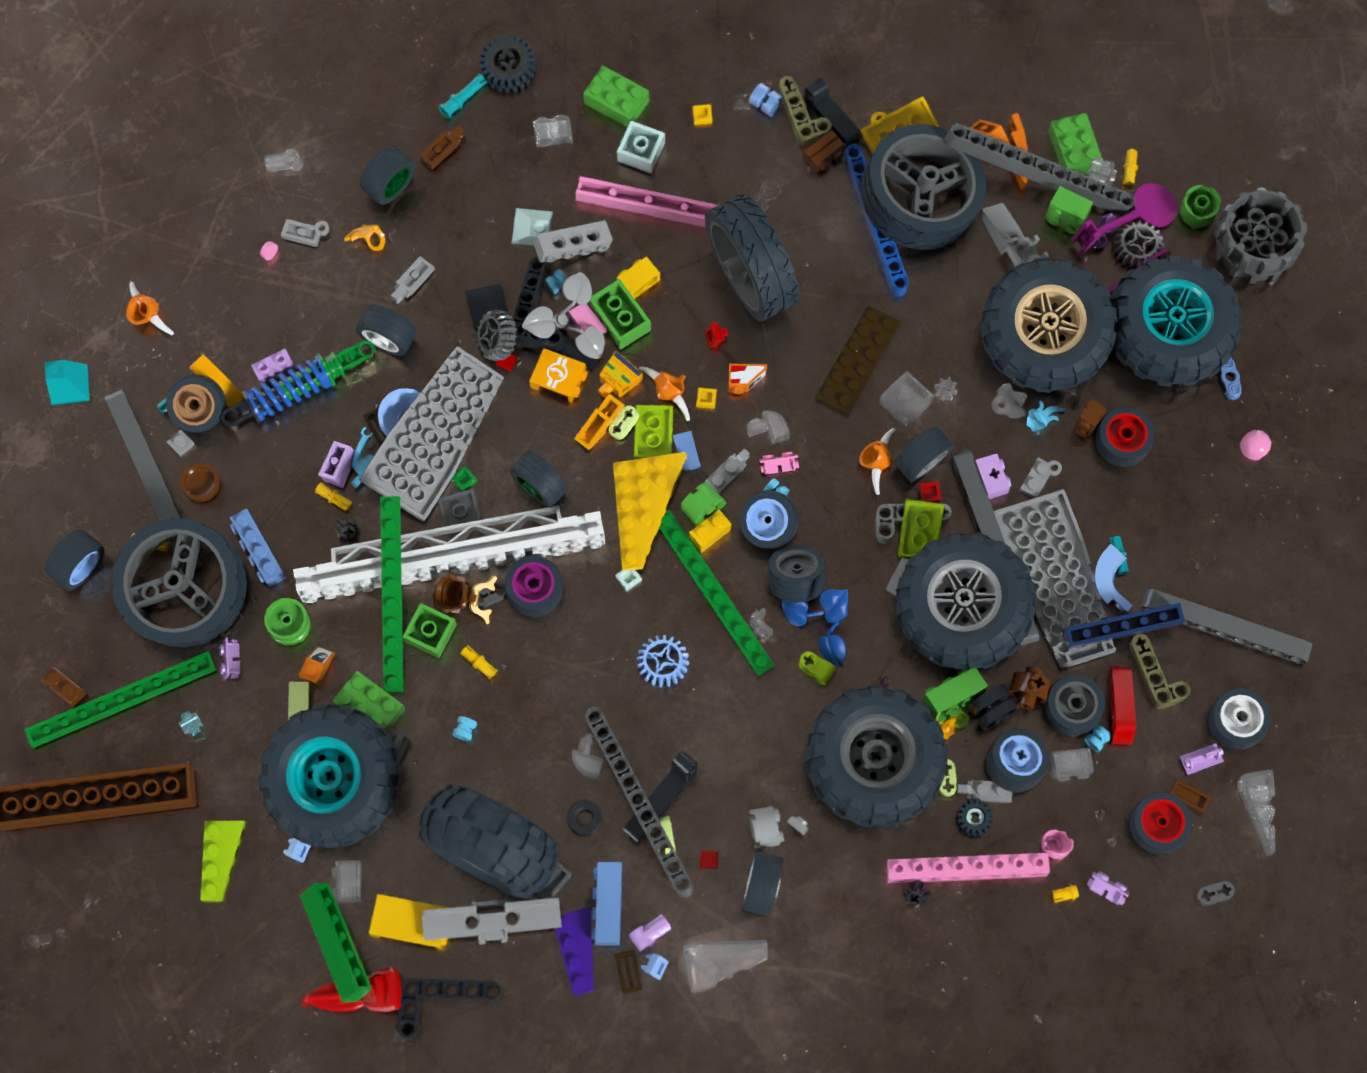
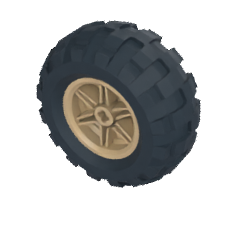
M1048 257L1036 258L1032 262L1021 263L1011 268L992 287L982 313L981 329L983 344L986 353L989 354L993 361V365L1001 374L1009 377L1012 383L1023 388L1035 389L1037 392L1065 391L1075 388L1085 380L1088 381L1106 362L1117 335L1116 323L1118 320L1116 308L1113 306L1112 296L1107 287L1102 285L1097 280L1096 275L1086 267L1083 269L1075 265L1074 261L1063 258L1061 260H1050ZM1053 303H1056L1058 305V309L1052 310L1051 305ZM1037 307L1040 312H1033V308ZM1070 317L1071 322L1064 321V319ZM1048 319H1050V322H1053L1052 326L1046 323ZM1027 326H1033L1034 330L1029 332ZM1064 335L1066 339L1059 341L1058 337ZM1040 340L1047 341V344L1041 345Z

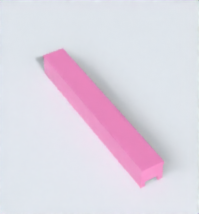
M581 176L578 188L576 189L575 199L576 201L706 227L705 213L718 206L707 202Z

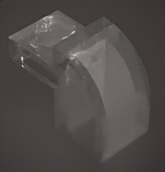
M762 411L761 420L759 418L753 419L746 426L748 437L767 432L771 445L788 440L790 437L785 419L774 411Z
M586 733L585 738H581L578 749L581 752L577 750L572 751L573 764L582 776L598 781L604 760L601 757L590 754L594 743V735Z

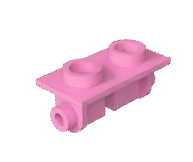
M793 452L781 453L782 456L774 457V454L764 455L763 459L759 460L760 463H763V466H760L761 473H765V475L779 473L778 465H781L782 472L795 471V468H799L798 461H794V458H798V455H793Z

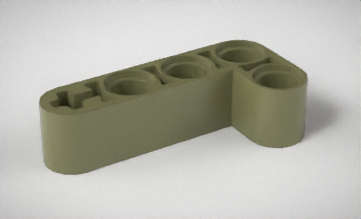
M790 76L783 77L779 83V94L783 96L782 103L795 137L800 145H811L831 130V122L827 118H818L811 121L796 81ZM801 117V118H803V119H802V120H797V119H795V118ZM802 133H808L809 135L803 136Z
M1144 634L1135 635L1129 643V650L1151 704L1157 709H1164L1183 702L1190 694L1189 685L1182 681L1168 685L1148 637ZM1142 659H1148L1151 666H1145ZM1150 677L1157 678L1158 684L1151 683ZM1175 689H1181L1184 696L1177 695ZM1157 695H1163L1166 702H1160L1157 699Z

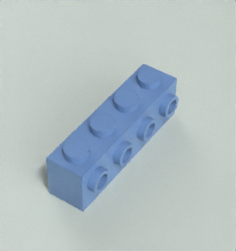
M247 508L231 516L232 524L230 527L235 535L239 533L241 537L239 543L243 550L249 551L250 556H248L251 565L258 567L259 571L256 574L260 581H265L268 587H271L286 579Z
M598 862L597 867H594L593 879L597 880V887H593V900H596V907H592V920H596V928H592L591 940H595L596 945L620 946L622 862Z

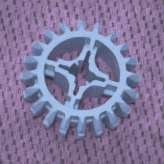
M657 635L655 636V642L649 638L648 642L650 645L642 644L645 650L639 649L638 654L641 656L637 657V661L640 662L637 665V669H643L640 671V675H646V682L652 679L651 685L654 686L657 681L659 682V687L663 686V682H666L667 687H670L671 680L674 684H677L676 677L683 679L681 672L687 673V668L684 666L689 665V661L685 660L689 655L688 653H683L686 650L685 646L679 647L681 641L678 640L674 644L673 636L668 641L666 635H663V640H659ZM657 648H664L660 653H651ZM671 650L677 654L679 664L669 657ZM666 655V662H663L660 666V660ZM647 658L656 664L655 673L649 669ZM666 669H675L673 672L669 674L661 675L662 672Z

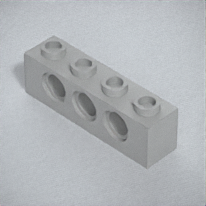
M604 220L537 234L533 244L540 263L546 261L550 263L560 258L569 259L574 255H587L593 251H605L609 248L613 239Z

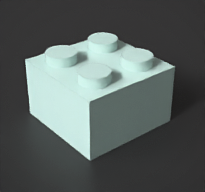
M631 121L617 151L618 162L652 174L665 144V133Z

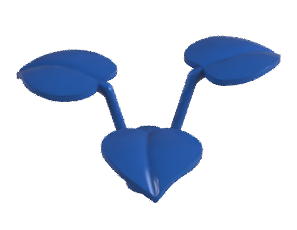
M825 590L820 597V603L824 610L807 613L808 604L806 602L794 603L782 600L784 614L787 620L794 626H803L807 622V617L825 614L826 620L833 623V625L827 632V636L820 637L819 650L828 662L837 666H843L846 657L845 642L840 636L836 634L831 635V633L839 625V621L847 616L848 590Z

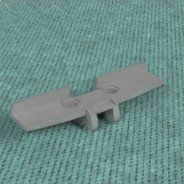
M1003 203L981 210L980 218L1001 255L1007 252L1014 266L1032 262L1036 258H1049L1047 252L1039 256L1034 247L1040 240L1038 236L1034 235L1032 239L1024 237L1019 226ZM1053 303L1051 305L1052 310L1058 309V305L1056 303ZM1037 307L1033 308V312H1040Z
M505 896L503 899L476 901L474 899L471 900L472 906L422 911L424 941L479 936V945L485 944V941L501 940L502 943L507 942V933L561 927L558 898L508 902V896ZM504 907V912L477 915V909ZM511 912L515 913L518 917L517 921L513 924L506 921V916ZM470 916L477 920V925L472 928L468 927L465 923L466 919Z

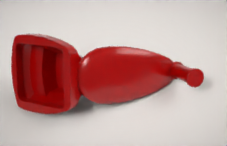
M384 968L373 972L367 977L372 990L356 1002L342 1003L336 985L333 982L312 991L311 994H306L301 999V1005L308 1007L312 1004L324 1010L349 1012L358 1010L365 1004L370 1011L374 1012L395 1011L401 1006L399 974L396 968Z

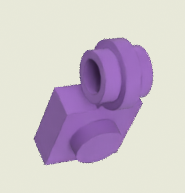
M1112 213L1102 216L1096 228L1115 220L1116 216ZM1106 233L1100 235L1093 244L1094 247L1100 249L1106 246Z

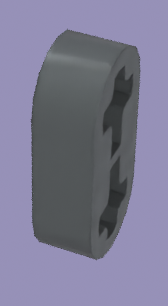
M502 582L494 583L495 588L503 589L501 595L494 593L495 590L483 588L479 594L485 598L483 603L478 602V608H485L503 600L506 597L505 584Z
M1219 882L1199 889L1196 893V900L1203 906L1212 905L1230 899L1234 895L1235 889L1230 882ZM1222 886L1225 889H1229L1227 896L1224 893L1218 894L1217 891H1220L1223 888ZM1203 891L1206 894L1213 893L1214 895L1208 898V901L1201 898V895L1204 894Z

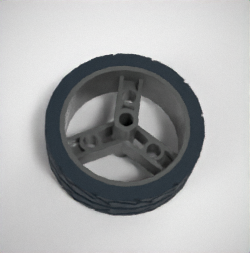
M909 125L888 134L879 142L872 154L860 184L862 204L871 222L887 238L913 249H935L956 241L966 232L981 208L987 189L985 171L981 160L949 147L944 140L948 131L937 126ZM905 157H924L933 160L943 166V168L937 169L934 166L928 165L921 170ZM885 175L909 192L907 202L910 205V212L898 204L890 194L885 182ZM959 188L961 196L960 210L944 218H932L934 196Z
M743 193L726 201L725 204H720L705 213L706 231L717 261L734 293L745 309L757 321L762 322L776 315L779 311L782 312L799 302L798 282L787 252L771 222L750 196Z
M168 518L155 521L143 527L128 539L121 549L113 568L112 590L114 602L120 615L134 631L147 639L168 646L192 647L205 644L217 638L232 625L243 606L246 597L247 580L244 563L237 549L225 536L213 528L191 519ZM177 539L170 571L164 577L138 585L141 568L149 555L162 544ZM201 541L207 544L215 553L221 566L222 589L218 601L213 599L193 579ZM189 550V556L183 559L184 551ZM181 563L187 564L185 574L179 572ZM165 585L166 588L172 591L163 593L161 586ZM155 588V595L150 597L149 591ZM194 591H196V593H195L194 595H192L191 598H189L188 596H186V595H190V594H192ZM179 596L201 615L203 619L184 628H164L154 622L143 607ZM204 597L205 603L199 607L198 600Z

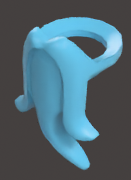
M1039 401L1040 407L1037 410L1033 408L1029 410L1026 425L1031 428L1032 432L1041 430L1050 421L1059 420L1057 416L1049 417L1052 412H1063L1066 408L1050 406L1043 410L1044 404Z

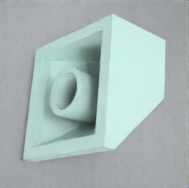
M516 208L512 243L534 245L537 234L551 232L553 212Z

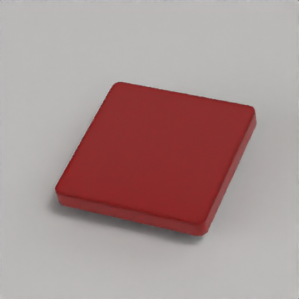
M511 354L506 359L498 360L495 364L510 372L518 357Z
M701 850L700 868L718 869V851Z

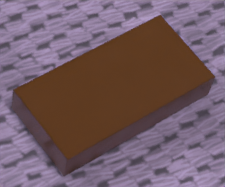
M1177 778L1169 791L1170 794L1180 798L1189 809L1202 816L1212 799L1211 796Z

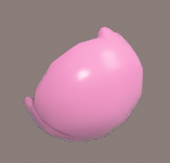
M1252 430L1241 439L1240 449L1248 459L1259 460L1269 452L1272 442L1265 432Z
M1054 829L1047 831L1042 837L1041 847L1044 853H1048V857L1062 859L1072 851L1074 842L1073 839L1067 837L1066 832Z

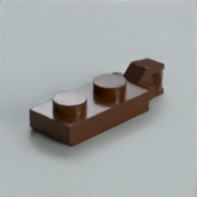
M458 126L452 132H443L419 154V158L433 170L461 143L460 139L465 135L464 130Z

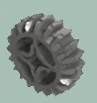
M501 310L488 311L487 314L483 315V319L480 320V326L477 327L479 330L476 342L479 343L478 349L481 350V354L485 358L492 361L503 360L511 355V351H514L515 338L518 336H516V322L513 321V316Z

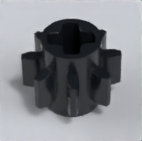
M345 516L336 520V527L333 528L339 539L344 537L347 541L356 536V530L359 529L352 517L348 520Z
M918 880L914 883L910 881L904 894L908 895V902L917 906L920 903L925 904L931 892L927 891V884Z

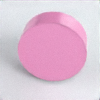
M272 241L266 242L261 248V257L265 260L272 259L277 253L278 246Z

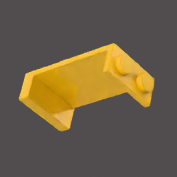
M378 894L369 935L376 938L380 936L437 947V949L442 950L443 945L446 946L448 939L424 941L422 911L445 909L448 907Z

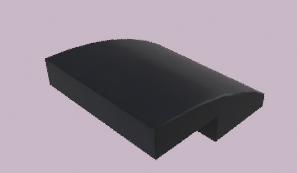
M501 283L465 291L473 328L480 326V320L483 319V315L487 314L488 311L501 310L508 313Z

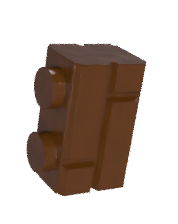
M829 131L803 151L802 158L815 173L820 170L824 171L834 159L838 161L843 157L845 145L833 131Z
M1090 400L1074 426L1076 433L1081 437L1090 438L1107 411L1106 408L1095 400Z
M54 666L41 680L47 688L72 708L78 707L88 695Z

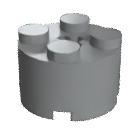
M773 806L748 810V814L752 815L749 818L752 839L758 843L754 845L756 850L778 846L780 842L784 841L782 829L780 830L777 822H780V816L776 808L773 809Z

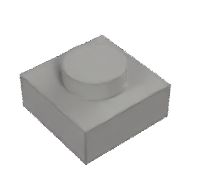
M181 429L167 441V444L180 457L195 445Z
M791 816L787 821L788 824L803 836L808 831L806 827L807 822L799 816L797 818Z

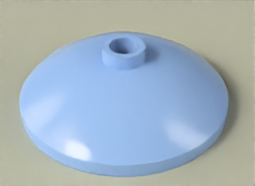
M408 388L397 389L389 393L382 400L378 409V422L386 436H388L420 392Z

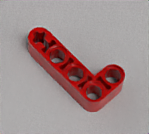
M1111 666L1109 679L1113 723L1110 730L1112 736L1110 742L1111 744L1131 745L1136 732L1132 668Z

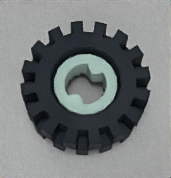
M971 799L968 802H964L959 808L956 822H958V828L962 829V833H967V836L973 835L977 837L978 835H984L990 829L994 817H992L993 811L990 810L991 807L986 805V802H980L979 799ZM970 814H978L979 822L973 823L970 820L972 818Z

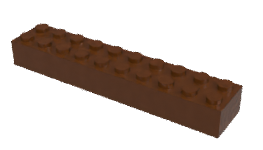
M190 763L2 786L0 787V831L195 807L197 803L194 767Z

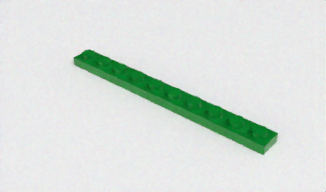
M400 496L380 497L383 684L385 692H403Z
M670 509L666 511L661 519L660 532L756 675L760 677L774 668L775 665Z
M207 651L25 729L31 747L35 748L214 672L217 669L210 652Z

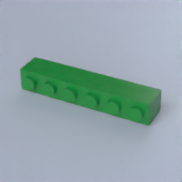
M314 883L300 895V898L342 1003L359 1001L372 990V987L330 884Z

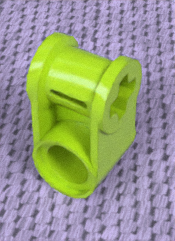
M812 652L803 653L799 660L800 670L824 686H827L837 671L834 665ZM810 659L811 664L805 665V661Z

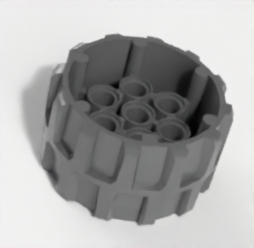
M1257 188L1256 191L1250 193L1241 192L1237 194L1232 204L1225 206L1212 236V243L1216 246L1217 250L1215 256L1217 262L1222 263L1229 270V275L1248 280V283L1255 284L1256 281L1267 279L1269 282L1277 280L1284 270H1290L1305 245L1303 238L1308 228L1307 223L1303 222L1300 215L1301 208L1298 204L1294 205L1286 198V194L1280 191L1275 193L1267 191L1265 188ZM1241 215L1243 219H1240L1236 223H1233L1235 217ZM1251 217L1256 218L1258 221H1253ZM1256 234H1260L1263 238L1257 237ZM1274 239L1279 240L1281 243H1276ZM1286 249L1283 256L1278 257L1276 253Z

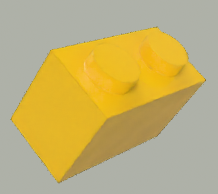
M645 257L642 260L638 259L628 270L621 271L618 274L617 280L620 279L633 298H636L660 280V272Z
M718 510L689 532V539L702 553L731 531V523Z

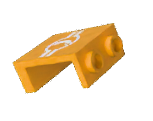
M543 349L529 381L530 388L538 390L539 386L568 396L569 402L572 403L574 398H578L581 388L579 386L581 382H584L587 378L586 364Z

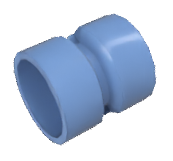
M760 83L752 92L749 103L756 108L761 107L762 112L772 116L781 105L783 96L775 91L770 92L768 86Z

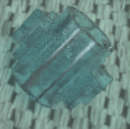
M188 710L180 715L182 720L178 723L185 734L191 733L194 736L201 732L199 727L203 723L196 712L191 714Z

